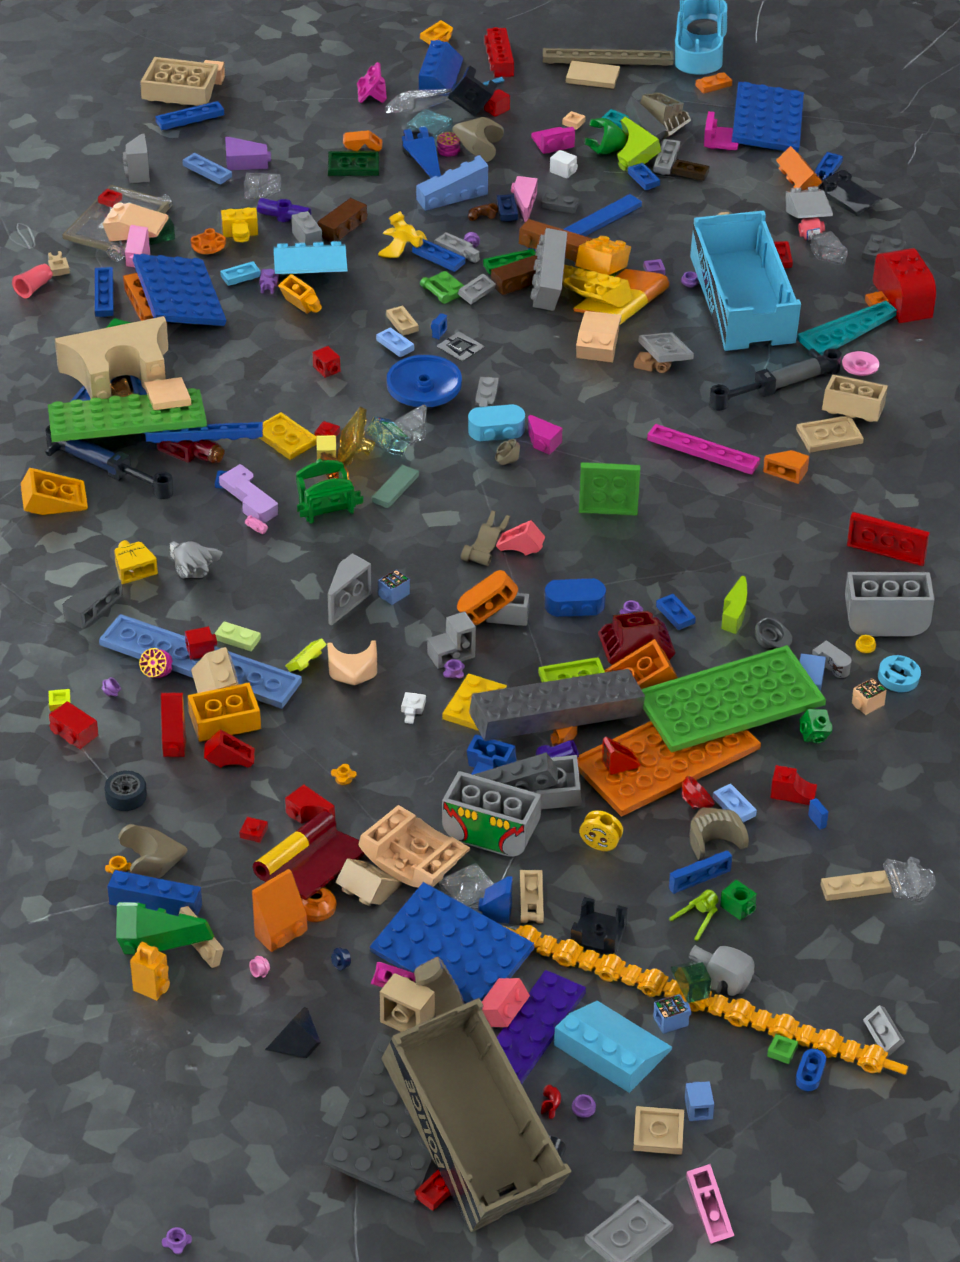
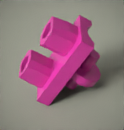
M377 962L371 984L383 988L394 973L407 977L413 982L416 980L412 972Z

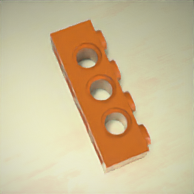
M138 274L124 275V291L140 321L153 319Z

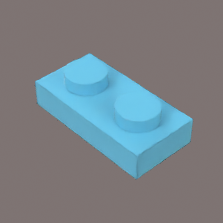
M254 261L221 270V277L228 286L252 280L261 275V270Z

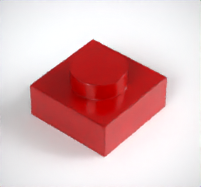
M106 189L98 196V203L112 208L122 200V193Z
M323 421L315 430V436L336 435L337 437L340 433V426Z
M247 817L239 831L240 838L261 843L268 829V821Z

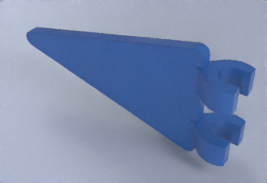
M426 126L419 127L418 139H413L411 129L404 130L405 136H402L404 148L430 178L440 177L441 173L434 137H429Z

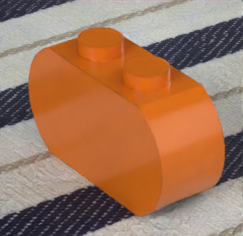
M495 571L460 597L457 603V610L460 613L466 612L473 624L478 625L509 604L517 595L518 586L505 571Z

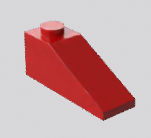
M161 693L163 757H185L186 728L183 693Z

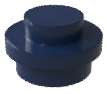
M338 947L334 949L331 961L333 966L341 971L350 966L351 956L347 949Z

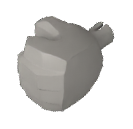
M695 945L690 952L689 959L706 966L705 978L709 980L713 993L719 994L721 992L723 980L728 984L727 991L729 996L745 992L754 974L755 964L752 957L728 946H720L712 954Z

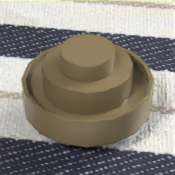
M515 439L504 441L497 448L495 460L500 465L516 462L519 458L520 444Z

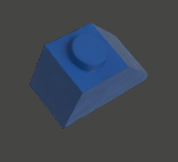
M507 876L485 889L484 898L479 899L478 911H481L482 915L497 923L509 924L512 909L513 877Z

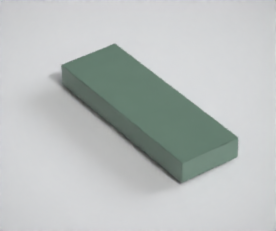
M401 465L372 496V502L389 508L419 477V471Z

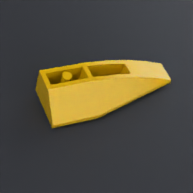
M564 265L562 285L571 291L593 301L619 308L633 300L628 280Z

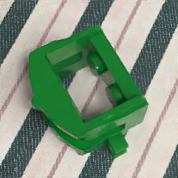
M318 459L315 463L305 466L296 473L299 495L297 512L300 511V517H305L306 521H309L310 524L314 523V516L348 509L350 515L354 514V507L364 503L361 491H354L351 480H348L343 462ZM338 472L339 479L321 481L306 490L304 479Z

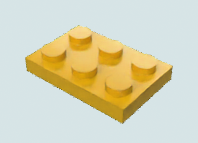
M468 673L442 713V719L479 731L469 714L472 694L507 688V685Z

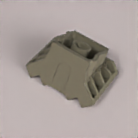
M654 92L653 94L642 95L640 104L667 128L663 139L673 135L674 132L679 131V129L691 121L688 112L682 110L683 102L663 93Z

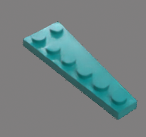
M883 301L801 332L797 335V340L808 350L814 348L820 355H823L825 350L838 349L895 317L897 309L889 302Z

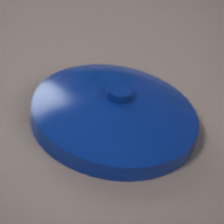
M415 355L404 358L395 363L387 373V389L390 395L397 401L413 407H434L445 404L455 398L462 387V375L459 368L451 361L434 355Z

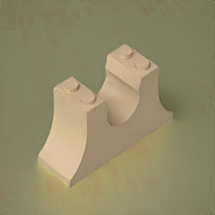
M164 316L55 338L59 372L70 375L80 381L91 399H107L111 397L110 381L117 376H135L140 379L144 389V382L166 379L163 355L168 351V337Z

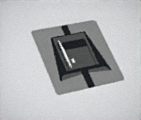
M457 332L438 344L437 347L463 361L483 348L484 345L461 332Z

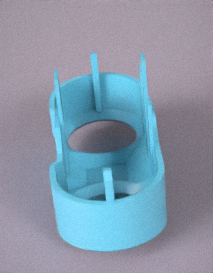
M680 0V12H678L675 38V66L680 71L687 74L704 75L716 72L722 67L723 38L727 33V3L724 0ZM709 19L717 22V33L697 35L690 33L687 30V26L696 20Z

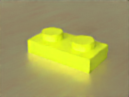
M322 638L311 642L285 665L289 672L297 669L302 671L309 665L308 661L310 659L313 660L322 654L321 649L327 644Z

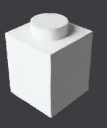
M559 150L550 158V172L567 179L577 170V156Z

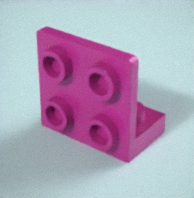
M708 111L704 147L738 150L739 143L731 142L733 128L717 127V119H714L715 112Z

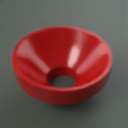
M689 775L685 777L682 781L683 799L695 810L703 807H713L715 802L703 786Z

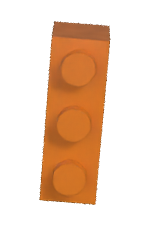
M791 146L776 160L780 165L778 169L784 175L787 174L786 178L791 184L795 183L794 188L808 190V187H818L823 182L802 156Z

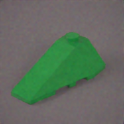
M119 902L117 904L116 939L124 954L135 955L141 942L157 947L158 951H163L214 938V934L206 919L182 913L175 916L167 914L166 909L158 908L157 911L147 909L146 904Z

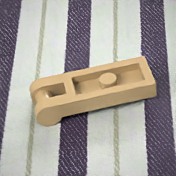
M520 870L521 923L527 924L528 921H536L537 924H543L542 870Z

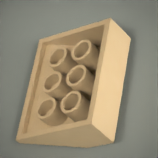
M154 57L141 80V97L148 101H162L181 105L199 106L207 104L211 98L218 64Z

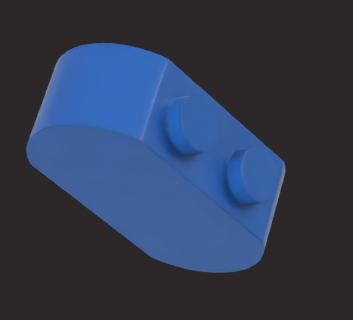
M595 578L552 580L545 587L544 607L549 614L555 617L598 615L605 608L606 588L601 581Z

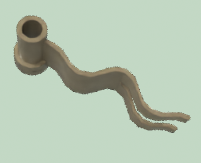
M492 510L487 523L482 524L476 542L472 546H464L461 560L473 561L489 566L492 559L490 552L494 550L498 536L501 531L505 530L511 516L506 515L499 527L494 526L491 528L496 511Z

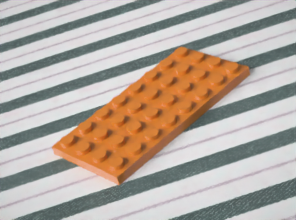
M649 721L612 739L634 751L641 763L638 768L610 775L602 762L603 744L580 754L577 760L579 773L622 817L681 788L682 781L688 775L698 780L759 750L761 742L746 729L671 753L652 722Z

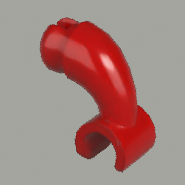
M549 1084L543 1089V1095L548 1097L549 1100L542 1102L541 1114L549 1111V1119H553L555 1117V1110L561 1102V1093L556 1087Z

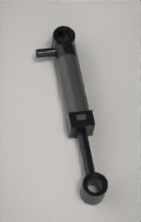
M812 348L809 350V354L812 356L811 359L773 371H769L767 368L757 371L754 383L729 390L725 385H714L710 388L709 406L713 410L721 411L728 407V400L730 398L753 390H758L763 397L775 394V389L825 373L837 374L840 371L842 353L837 349H827L823 352V355H820Z

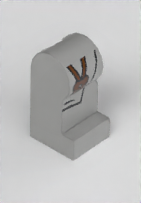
M827 640L813 649L812 655L826 657L825 668L832 671L835 677L845 678L849 676L851 657Z

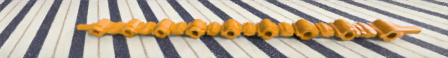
M520 925L516 930L508 928L533 942L534 947L537 948L536 952L542 956L549 957L552 953V959L556 960L561 966L569 967L571 965L575 967L578 962L579 968L585 971H592L595 968V974L599 975L604 981H618L619 977H621V982L628 986H635L638 983L637 989L642 990L645 995L650 997L661 996L662 992L665 993L664 997L666 998L680 994L684 1002H688L693 1012L704 1011L707 1007L708 1012L712 1015L721 1017L722 1013H724V1019L736 1027H747L750 1022L752 1023L751 1027L758 1031L765 1032L766 1028H768V1034L772 1035L773 1038L778 1034L790 1039L796 1038V1041L801 1046L809 1047L810 1044H814L812 1049L822 1051L826 1058L831 1056L836 1058L837 1054L840 1053V1058L847 1062L854 1063L855 1059H857V1065L861 1066L868 1073H880L883 1068L904 1075L908 1071L907 1065L887 1059L888 1052L884 1051L879 1045H865L861 1049V1044L854 1040H847L844 1043V1037L840 1036L835 1030L820 1029V1032L816 1033V1028L805 1024L800 1028L798 1027L800 1022L796 1021L789 1014H776L775 1018H772V1013L767 1010L759 1009L758 1012H754L756 1007L745 999H732L731 1003H728V998L723 995L715 994L714 997H711L712 991H709L702 984H689L685 988V983L680 980L672 979L671 982H668L669 976L664 975L658 969H646L644 973H641L642 968L631 964L625 967L626 962L622 961L615 954H603L602 958H599V953L587 949L584 953V947L579 946L574 940H561L558 944L557 939L552 936L544 935L543 938H540L542 933L538 932L531 925Z

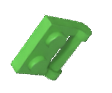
M447 271L430 278L424 277L420 281V286L431 291L443 304L461 297L458 295V292L464 286Z

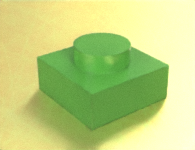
M776 1034L768 1049L767 1057L790 1064L797 1049L798 1041Z

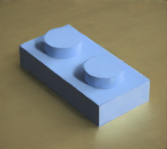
M391 327L376 334V340L399 357L414 351V344Z
M731 783L713 792V799L723 809L736 812L742 822L756 816L757 810Z

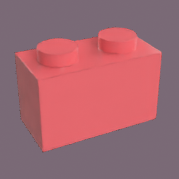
M499 978L482 1001L484 1006L482 1011L490 1026L508 1027L530 995L520 978Z

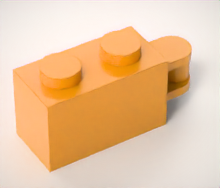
M290 274L278 285L285 299L306 314L310 311L316 313L322 309L314 289L294 275Z
M141 942L137 952L130 960L133 991L157 1001L163 993L167 992L170 986L166 954L159 952L157 947Z

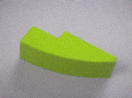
M745 576L740 577L724 599L721 629L737 634L745 617L747 603V581Z

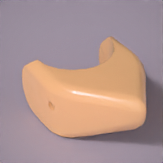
M376 640L371 641L368 649L358 654L342 653L334 647L333 643H327L329 675L332 679L355 686L376 676Z

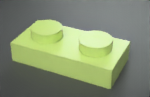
M225 621L215 632L217 641L251 652L261 639L260 632Z

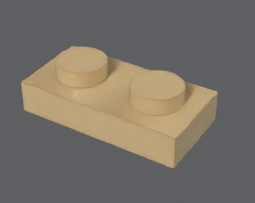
M403 305L386 310L387 318L402 336L419 331V325Z

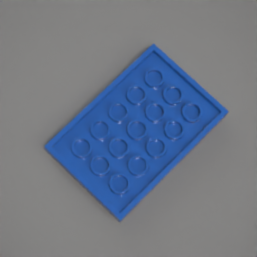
M738 82L731 142L786 151L791 146L799 152L804 92L787 90L781 87H769L763 84Z
M134 254L133 263L153 318L164 316L166 322L225 326L226 317L203 260L198 258L188 259L166 257L163 255Z
M423 882L369 948L370 952L400 969L414 973L417 966L439 956L444 965H446L447 970H449L450 975H452L453 980H455L456 985H458L464 1004L478 998L482 1002L499 978H511L535 947L533 942Z

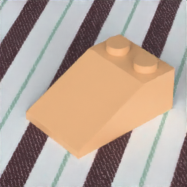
M117 203L113 206L102 224L109 242L127 240L131 225L147 227L149 238L159 235L169 217L167 214L132 203Z
M585 311L576 343V358L613 362L621 315Z

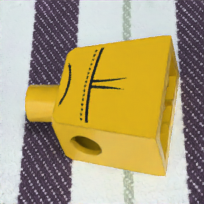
M124 540L114 550L115 563L121 584L158 574L157 559L142 542L138 541L130 544Z

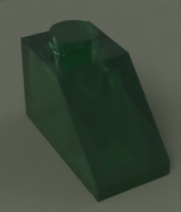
M692 961L671 966V971L688 1003L710 998L711 977L703 962Z

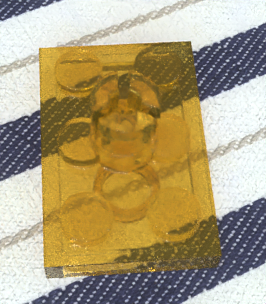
M362 407L358 408L341 431L337 461L343 462L344 468L347 465H351L356 453L363 452L366 455H370L375 446V441L364 437L366 433L364 426L367 423V410Z

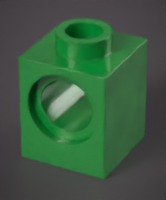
M735 880L721 892L720 907L741 921L755 911L757 893L738 880Z

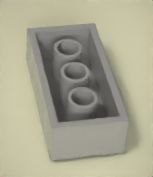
M546 228L544 235L541 234L539 245H537L535 253L538 257L534 264V270H536L532 280L534 289L531 292V299L535 308L554 311L562 289L567 232Z

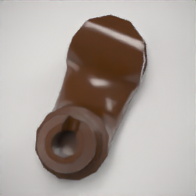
M490 203L473 207L469 210L468 219L475 221L481 215L493 219L498 212V206Z

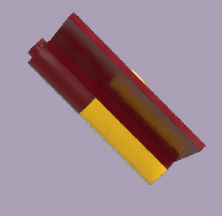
M322 811L253 863V871L260 880L267 882L290 869L300 897L307 900L340 874L347 859L358 860L365 853L359 847L358 839L336 830L335 817L327 811Z

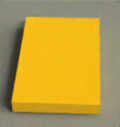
M282 412L263 422V437H259V439L289 460L317 445V437Z

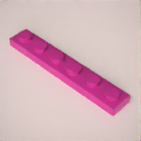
M655 424L647 434L648 441L751 475L760 464L759 457Z

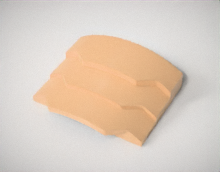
M399 805L365 831L359 840V847L381 870L398 881L417 888L423 882L434 887L443 879L444 874L470 851V847L453 837L440 833L421 818H417L415 814Z

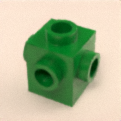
M807 709L799 719L800 731L803 734L804 742L822 743L832 733V723L825 709Z

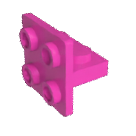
M378 62L368 69L364 77L358 80V100L360 103H363L369 95L381 103L387 99L385 80L381 77V67Z

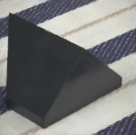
M304 1007L265 1050L307 1058L321 1043L308 1008Z

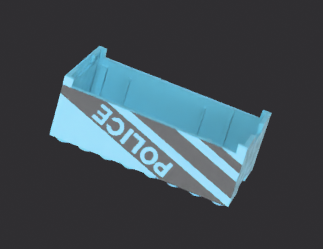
M764 211L694 218L690 258L724 351L749 348V343L771 340L772 346L796 343L801 302L799 299L796 300L765 222L766 214Z

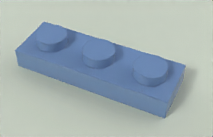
M196 153L183 159V166L220 185L232 178V171Z

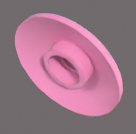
M855 351L843 357L842 366L853 375L867 376L878 370L879 361L870 353Z

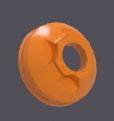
M322 887L316 892L321 894L322 897L316 900L311 898L304 900L301 898L307 914V921H324L335 913L336 899L330 890Z

